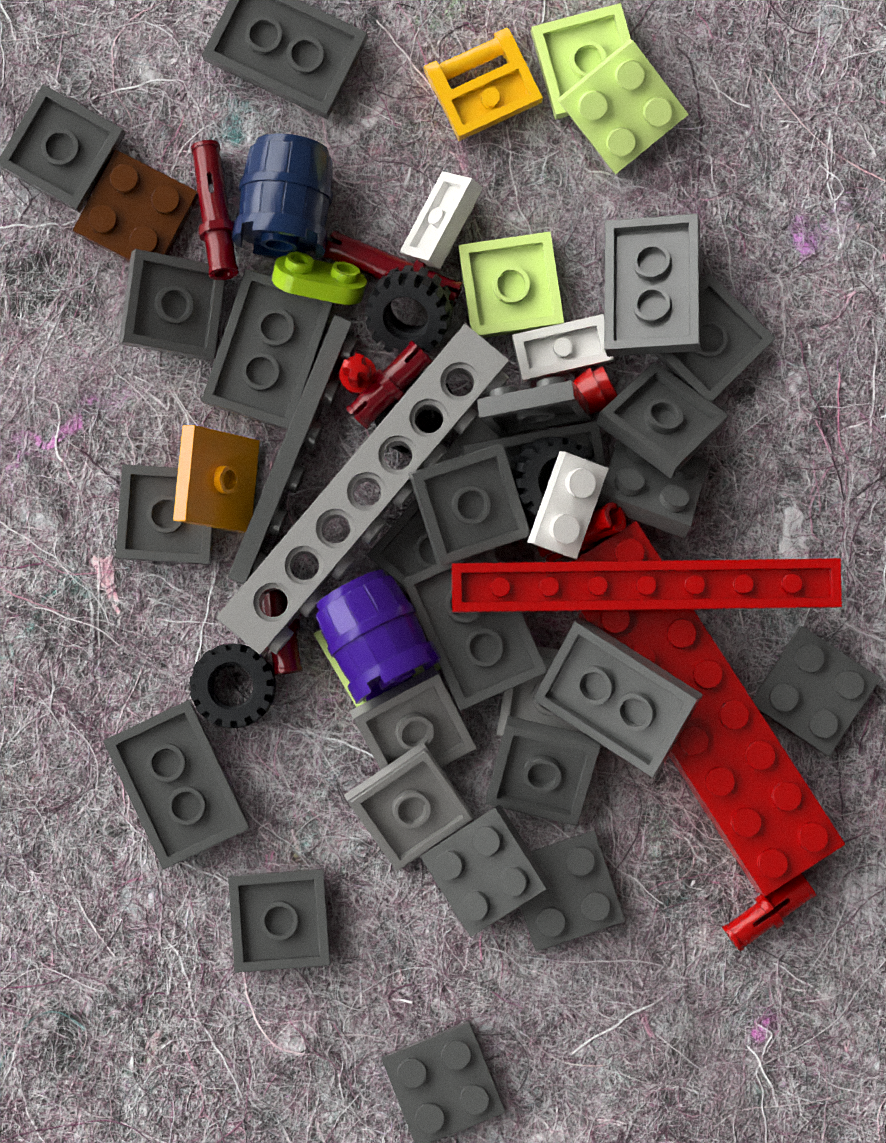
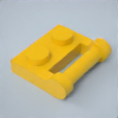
M507 27L494 33V39L440 64L435 60L423 66L428 82L435 92L458 141L542 103L543 97L513 35ZM501 55L506 59L507 64L454 89H451L448 80Z

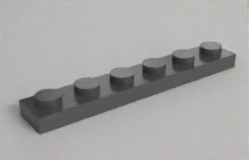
M336 315L333 317L228 574V578L244 585L269 555L265 550L271 535L278 537L284 527L288 511L282 509L289 491L296 494L302 483L306 467L300 464L307 448L314 450L320 439L324 425L318 422L324 405L332 407L341 385V381L335 379L344 359L354 355L359 338L353 336L355 330L353 323Z

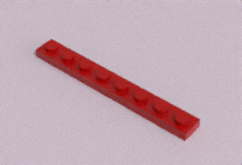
M841 558L452 563V613L842 607Z

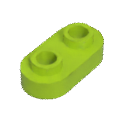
M290 252L286 256L277 258L271 278L276 287L287 293L343 305L360 303L367 284V280L360 273L359 268L351 263L335 262L332 264L313 260L312 257L301 252Z

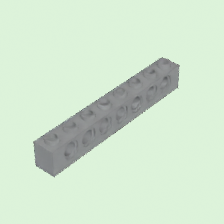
M464 324L216 618L259 655L265 656L269 650L276 655L293 636L294 632L288 627L301 613L307 618L316 609V603L325 597L320 592V589L331 576L339 581L356 561L350 555L362 540L369 545L382 531L387 522L381 517L394 503L400 508L414 493L409 473L438 464L448 452V449L443 446L446 440L454 431L462 435L479 415L473 409L477 405V399L483 398L485 394L490 397L491 390L503 387L510 377L504 372L508 368L509 360L469 326ZM463 374L469 377L473 383L471 392L465 396L451 394L446 388V382L451 376ZM433 410L440 414L443 423L437 431L425 433L419 430L415 424L417 416L422 411ZM394 446H403L411 452L412 460L403 469H392L384 460L387 451ZM373 482L380 487L381 496L377 503L372 506H362L355 501L354 492L361 483ZM334 518H342L350 524L348 537L340 543L327 541L323 534L326 523ZM304 554L315 556L319 562L317 574L308 580L298 579L293 573L294 561ZM274 590L284 592L288 600L285 612L277 617L267 616L262 609V601L265 595Z

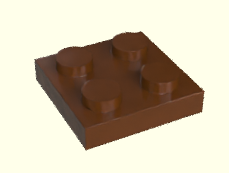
M115 150L72 231L75 235L130 262L131 252L135 249L168 255L199 198L198 193L189 186Z

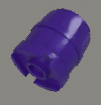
M376 570L360 576L335 589L316 603L318 613L315 617L328 644L327 649L331 657L336 659L342 672L349 680L348 689L356 704H360L364 699L369 701L413 678L412 675L416 673V668L423 666L426 671L441 660V656L433 641L427 642L423 629L415 615L416 610L413 604L408 602L391 575L386 576L384 570Z

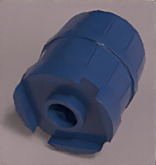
M265 134L257 138L255 144L249 149L244 175L239 185L241 193L239 216L234 221L232 240L236 246L242 248L243 240L248 243L254 244V254L274 259L286 256L290 252L306 254V251L316 250V258L324 255L328 237L325 225L329 206L332 204L333 192L331 190L333 161L329 156L326 146L313 139L294 134Z

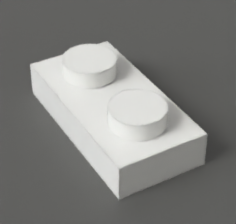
M442 171L400 253L410 261L415 262L419 260L427 266L440 269L446 257L450 254L467 217L471 214L483 187L472 178Z
M601 314L513 334L512 342L522 383L613 362L614 357H607L604 350V315Z
M559 451L528 543L572 559H577L609 468L568 452Z

